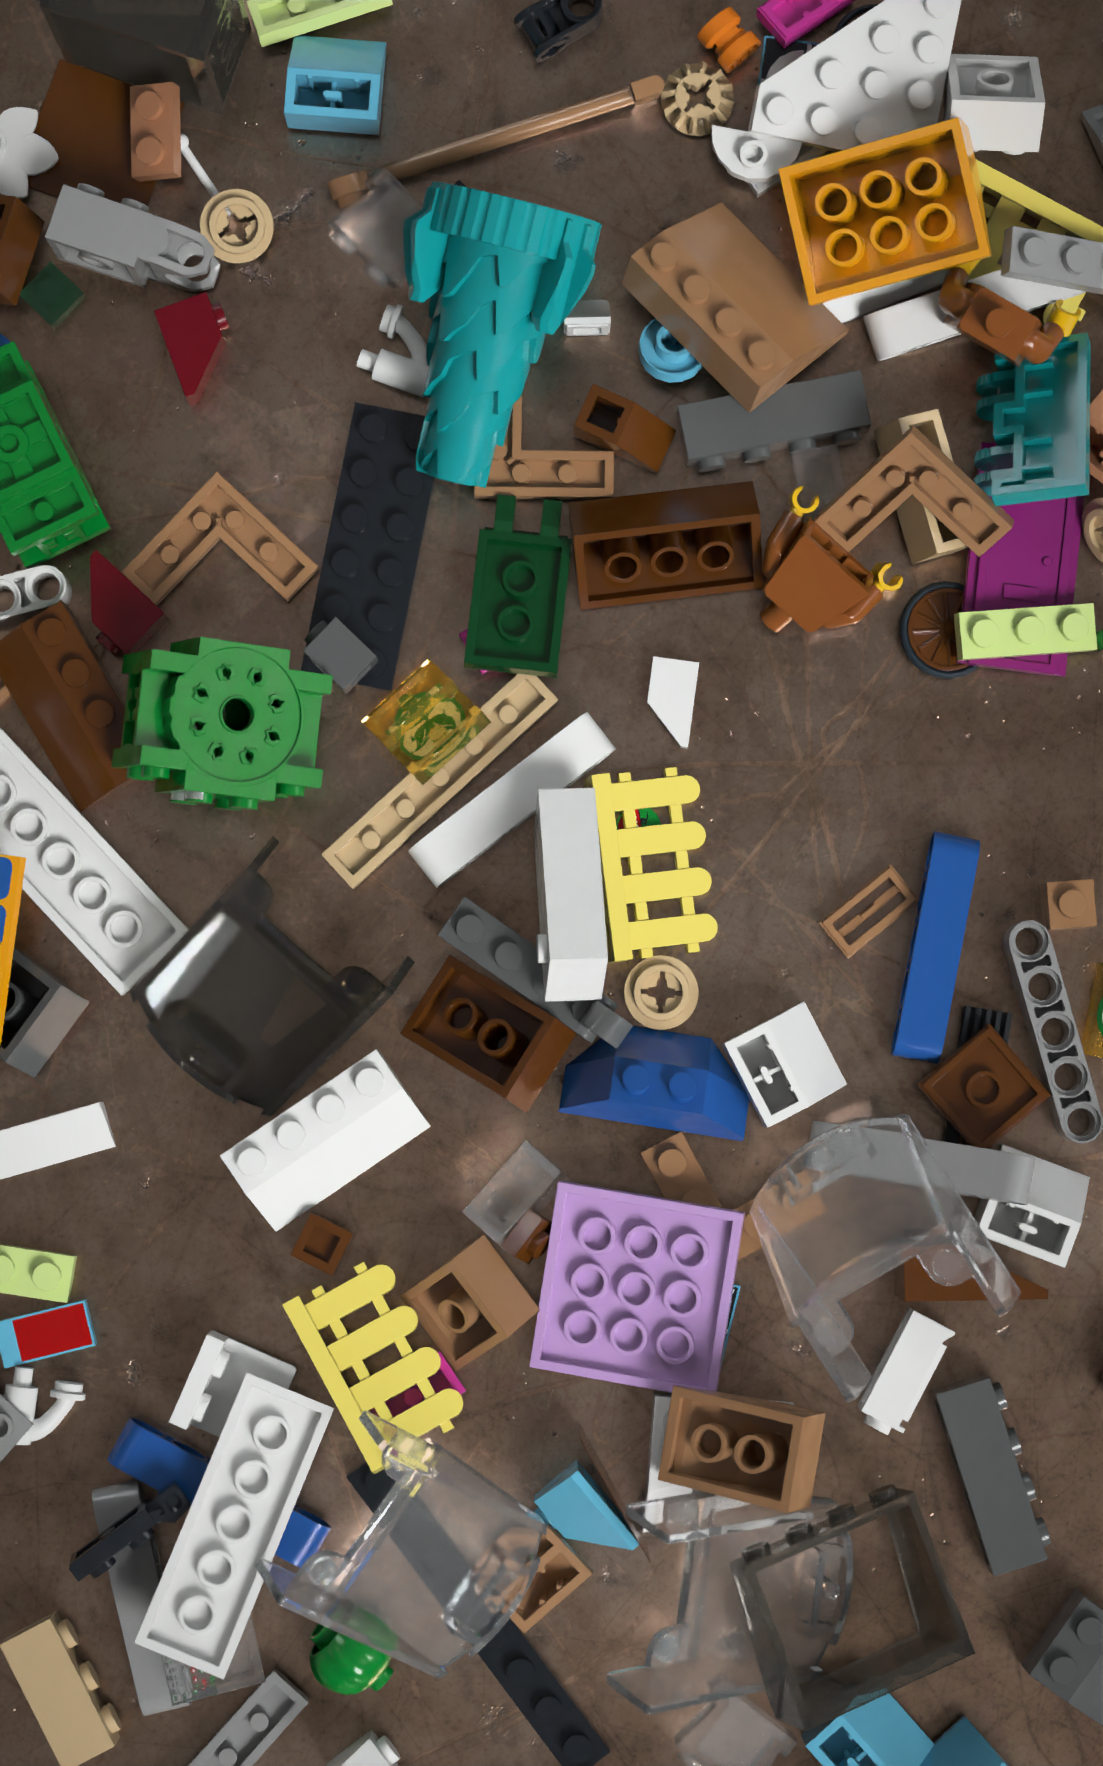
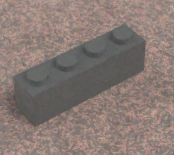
M861 370L785 384L750 413L732 395L678 405L676 411L686 467L698 466L699 472L721 469L726 466L725 460L743 457L744 463L767 460L771 458V451L788 448L789 454L806 453L817 448L816 443L834 439L836 446L852 444L861 441V434L867 433L871 426Z
M983 1373L931 1390L988 1571L995 1577L1048 1560L1044 1546L1051 1544L1050 1536L1043 1518L1035 1519L1030 1501L1037 1499L1036 1492L1029 1473L1021 1474L1015 1456L1022 1454V1449L1014 1427L1006 1429L1001 1411L1008 1409L1001 1384L999 1382L992 1383L990 1377Z

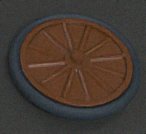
M942 581L931 583L921 588L910 598L904 607L900 619L899 634L907 657L917 668L937 678L953 679L963 677L979 667L956 663L957 647L954 614L962 611L963 584Z

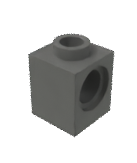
M336 617L329 624L324 620L319 622L304 639L309 644L303 650L305 656L324 674L333 675L332 682L345 694L378 662L377 656Z

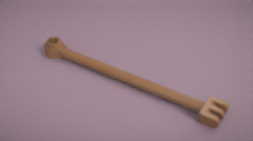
M652 75L631 82L629 86L370 170L338 177L327 182L332 201H337L340 209L348 208L364 202L363 192L372 190V188L632 104L637 106L656 100L661 96L664 89V80L658 75Z

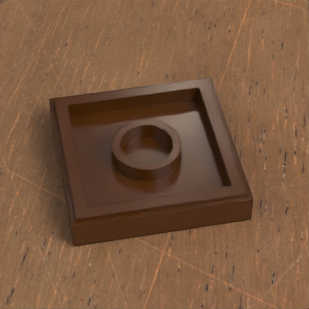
M986 1024L917 1084L969 1146L986 1149L993 1146L1051 1096L990 1024Z

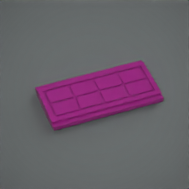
M981 442L979 451L980 449H990V447L997 445L994 442ZM977 469L976 475H979V473H984V471L980 472V470ZM1085 496L1000 506L1014 519L1013 528L980 557L968 547L961 612L1073 605ZM1068 653L958 661L956 657V663L1045 676L1065 677Z

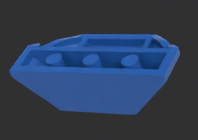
M633 1026L617 1049L600 1038L566 1065L559 1112L743 1141L749 1097L739 1078L712 1038Z

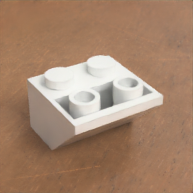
M805 1001L721 1044L761 1123L766 1128L800 1112L847 1085Z
M1001 1144L999 1151L1035 1158L1028 1205L981 1198L969 1232L1065 1268L1081 1226L1090 1177Z

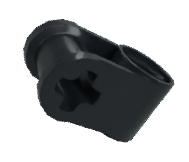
M541 0L518 13L513 19V23L517 29L524 31L534 49L532 54L536 62H543L562 52L568 45L594 32L600 26L603 20L602 0H587L595 7L586 16H576L569 10L571 5L578 0Z

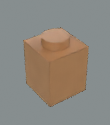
M1093 879L1046 882L1038 885L1041 924L1048 931L1097 926Z

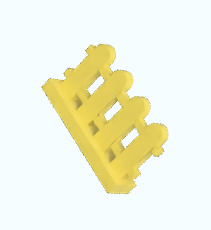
M976 159L981 192L985 191L1000 200L996 207L983 202L985 217L989 219L987 230L991 257L979 261L970 273L969 280L1001 270V265L997 264L1003 253L1004 230L1011 226L1060 235L1066 234L1070 237L1103 242L1102 226ZM1024 212L1040 220L1036 229L1020 221ZM1085 293L1064 300L1061 306L1062 309L1069 313H1076L1077 309L1081 310L1078 322H1081L1086 313L1085 310L1078 307ZM1054 304L1046 306L1042 315L1043 324H1045Z
M677 767L663 769L664 778L631 781L630 772L617 774L618 783H611L610 773L591 775L583 779L584 788H595L608 950L607 963L633 959L632 950H639L640 959L653 957L652 948L685 944L686 953L699 952V942L709 941L717 933L718 926L716 920L709 914H695L693 896L703 895L708 892L712 884L711 876L703 868H689L687 854L688 850H694L703 845L706 839V832L703 826L697 822H683L681 806L689 804L698 798L700 786L698 781L692 776H678ZM668 806L670 824L637 827L636 809ZM615 812L622 813L624 829L617 830ZM673 852L675 870L643 874L641 856ZM621 858H627L629 875L627 876L622 874ZM679 898L681 916L649 920L647 902ZM626 904H633L635 922H628Z
M362 1262L354 1267L358 1276L327 1293L322 1285L312 1290L315 1300L304 1305L298 1295L282 1304L367 1464L371 1471L376 1474L391 1465L386 1455L398 1450L402 1458L412 1452L408 1443L438 1426L441 1427L444 1434L454 1429L450 1419L461 1413L463 1399L461 1394L454 1389H444L437 1394L435 1393L428 1378L437 1373L440 1368L441 1359L439 1354L430 1347H423L413 1352L405 1337L413 1333L418 1326L416 1312L408 1306H399L390 1310L383 1298V1295L390 1292L395 1286L396 1277L393 1270L386 1265H376L368 1270L365 1263ZM373 1302L380 1317L348 1334L340 1319ZM330 1325L338 1340L326 1346L319 1331ZM395 1343L403 1358L371 1376L362 1360ZM353 1367L360 1382L349 1388L341 1372ZM417 1384L425 1400L393 1418L385 1402ZM375 1408L383 1424L371 1429L364 1413Z

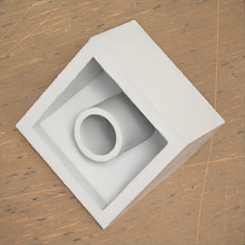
M951 54L944 86L943 121L959 117L968 126L974 153L979 150L1002 151L1010 155H1019L1024 152H1039L1045 97L1038 57Z

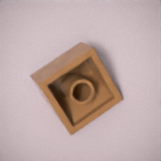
M482 1235L400 1296L406 1306L411 1307L416 1312L418 1322L455 1372L508 1338L540 1311L527 1290L521 1285L485 1235Z

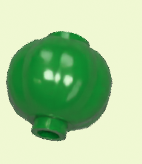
M349 1608L339 1615L335 1610H332L317 1624L310 1634L309 1639L314 1643L309 1653L311 1670L316 1680L332 1692L342 1695H355L369 1687L376 1692L387 1683L394 1672L389 1666L394 1650V1638L386 1622L374 1612Z

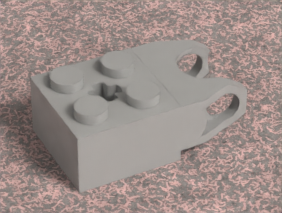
M78 183L76 189L63 184L45 235L57 259L145 288L148 279L190 292H200L214 288L221 265L214 257V248L204 235L176 222L148 213L149 207L136 200L123 198L121 203L104 198L105 193L91 185ZM191 256L203 258L197 266H184L186 260ZM210 266V273L204 280L196 282L188 279L207 274Z

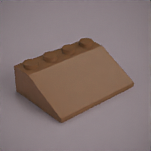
M722 202L663 230L630 256L622 281V285L748 413L768 399L848 332V329L822 303L813 306L809 305L805 286Z

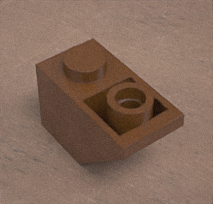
M592 384L573 428L574 437L605 451H614V455L654 473H658L676 433L674 428L636 402L595 384Z

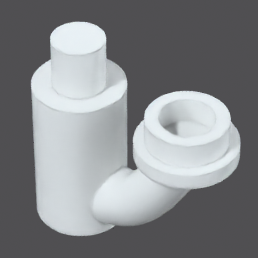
M388 304L383 314L379 331L387 333V337L393 339L396 333L399 334L411 353V359L385 349H381L379 355L362 349L356 366L372 372V380L424 398L425 396L422 395L429 369L426 359L427 344L413 325L403 316L404 306L398 304L394 307Z
M15 1366L13 1384H5L4 1398L34 1423L16 1445H31V1442L40 1440L51 1433L67 1415L75 1401L85 1400L86 1393H83L84 1384L73 1381H55V1388L50 1391V1397L57 1398L56 1402L40 1418L34 1419L38 1387L31 1386L34 1368Z

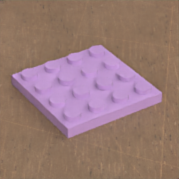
M560 1180L555 1198L539 1301L540 1311L537 1314L529 1367L672 1393L673 1386L675 1385L717 1392L745 1212Z

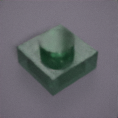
M51 261L20 293L21 299L53 329L86 297Z

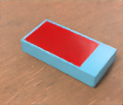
M87 1299L0 1320V1353L4 1369L97 1345Z

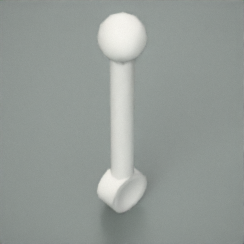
M181 133V153L212 198L219 192L188 147V137ZM226 209V212L229 216L231 213L229 209Z

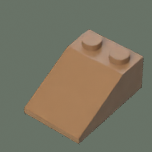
M675 1385L672 1389L658 1480L785 1513L810 1508L826 1413L782 1402Z

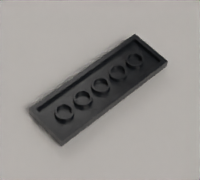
M355 402L309 632L322 620L329 624L335 617L338 618L378 659L374 667L355 686L392 693L435 478L427 473L416 471L417 448L425 416ZM304 654L301 671L324 674Z

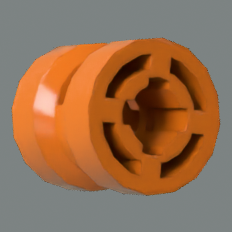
M730 6L715 15L697 35V39L706 49L717 48L715 50V53L718 55L717 62L726 73H730L742 65L761 45L760 39L753 31H746L743 27L739 28L741 17Z

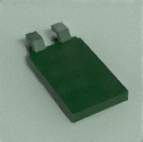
M498 494L494 528L485 527V529L479 530L464 668L557 678L572 539H569L568 536L559 535L562 501L544 499L540 533L513 530L516 496Z

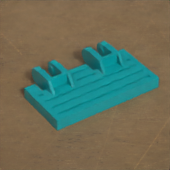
M1087 332L1063 337L1048 359L1040 364H1033L1024 359L1021 365L1017 367L995 354V363L999 372L982 374L979 380H977V392H979V395H982V399L976 403V415H978V418H982V420L993 421V437L997 446L990 447V449H980V451L976 452L974 466L980 472L984 471V473L976 475L974 483L988 496H992L995 506L1089 495L1091 343Z

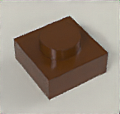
M528 1208L501 1246L514 1257L530 1264L533 1258H539L548 1249L552 1223Z
M312 1212L293 1248L291 1256L333 1276L354 1232Z

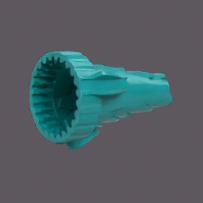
M432 181L431 186L426 188L422 209L406 218L403 226L405 275L409 287L408 299L423 303L430 298L429 317L432 319L426 348V359L429 369L422 395L429 397V402L417 448L416 471L427 473L431 477L449 482L486 488L496 445L502 447L504 445L513 405L522 395L531 363H537L546 334L553 335L584 295L594 276L596 264L593 260L602 227L601 223L546 206L463 186Z

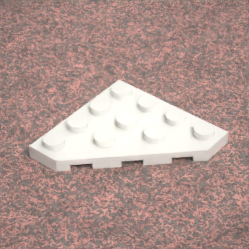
M884 0L756 86L748 132L803 142L802 145L839 152L936 124L961 0Z

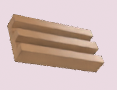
M890 864L817 924L827 933L830 940L840 949L844 957L848 959L915 905L919 898ZM889 878L894 885L838 931L832 925V923L886 879ZM899 892L906 898L850 945L845 941V936Z

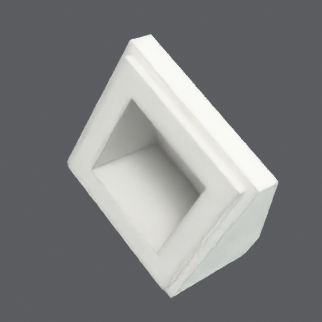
M579 300L564 320V334L566 336L608 335L611 326L609 302L607 300Z

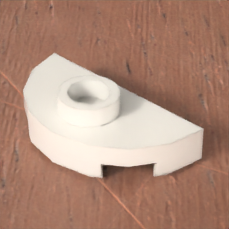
M712 125L711 147L718 161L727 169L731 176L747 183H766L771 181L772 178L779 176L778 169L795 164L803 142Z

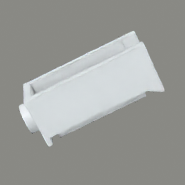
M908 1307L857 1405L862 1412L867 1414L863 1422L886 1435L889 1434L891 1428L904 1433L905 1428L900 1424L902 1419L906 1422L909 1421L947 1348L942 1343L954 1336L955 1332Z

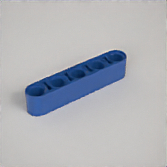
M936 831L932 833L891 1048V1055L934 1064H938L940 1061L978 864L980 840Z
M129 1417L107 1457V1461L110 1464L158 1491H161L175 1480L190 1499L191 1505L211 1459L157 1428L133 1417ZM295 1504L275 1555L297 1567L309 1570L332 1527L321 1518Z

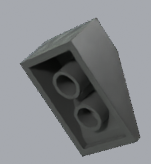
M14 946L0 1058L7 1064L35 1078L87 1007L89 1001L16 946Z
M1075 1588L1021 1665L1031 1677L1103 1726V1608Z

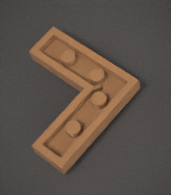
M521 395L513 405L503 447L496 445L486 488L474 486L475 499H497L498 494L516 496V499L595 500L614 497V451L521 450Z
M914 425L816 515L814 520L849 552L904 501L913 495L978 557L1010 531L1014 524V519L1000 506H995L993 499Z
M216 472L121 573L158 606L219 540L224 542L287 602L319 570V567L228 481Z
M682 1131L640 1152L663 1198L722 1208ZM808 1170L731 1209L745 1212L738 1260L830 1212Z

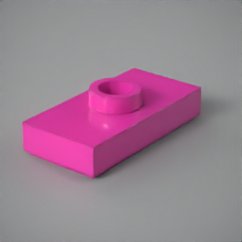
M768 0L757 8L756 17L785 49L856 0Z

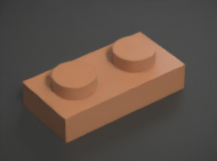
M174 82L131 86V178L138 182L181 177L180 86Z

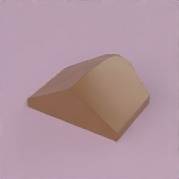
M511 1525L491 1544L481 1588L520 1630L526 1633L593 1574V1570L551 1525Z

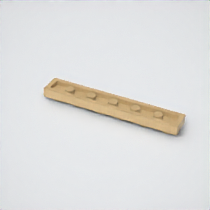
M517 674L467 720L465 733L452 751L437 760L421 762L321 855L354 890L558 702L557 697L537 676Z

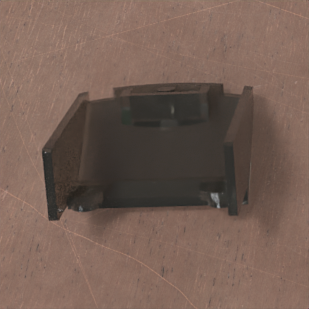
M274 836L223 887L130 992L133 1003L138 999L149 1019L145 1026L170 1058L187 1074L225 1100L236 1105L240 1099L251 1105L263 1108L261 1114L270 1117L394 994L415 963L407 956L382 982L372 973L358 966L345 967L332 977L263 916L273 903V891L269 883L257 871L280 843Z

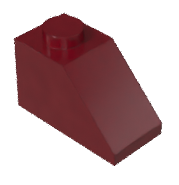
M207 292L154 310L184 395L190 406L200 402L226 346L222 331L230 328L221 303L218 302L212 305Z
M95 550L90 555L92 623L101 630L95 638L115 657L121 651L126 655L136 653L169 618L101 553Z

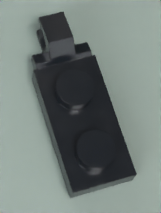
M174 1480L149 1500L145 1499L73 1553L69 1563V1570L78 1582L89 1574L93 1579L101 1576L116 1563V1559L113 1557L127 1545L134 1550L151 1538L155 1533L152 1527L156 1523H175L191 1507L190 1499Z

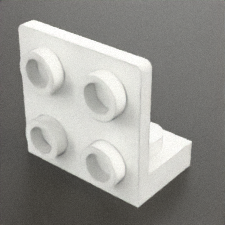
M212 1330L207 1334L169 1423L185 1430L192 1425L220 1437L246 1373L289 1389L297 1369L292 1364Z

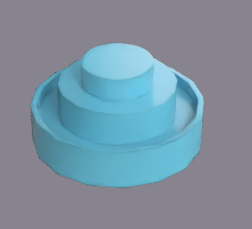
M653 319L643 329L638 345L639 360L645 371L654 378L668 383L683 382L694 377L702 368V365L657 319Z

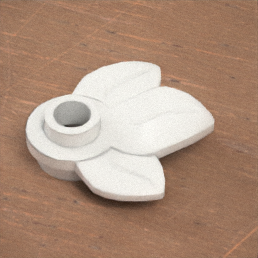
M13 107L3 111L0 115V194L15 196L19 199L26 198L29 189L28 176H36L48 171L59 160L54 147L47 140L33 133L38 122V112L35 109Z

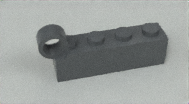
M466 897L463 898L438 934L441 939L542 1010L557 1018L591 1044L598 1036L617 1049L633 1027L632 1024L614 1012L618 1004L603 993L602 1000L545 1002L542 963L537 962L536 946Z

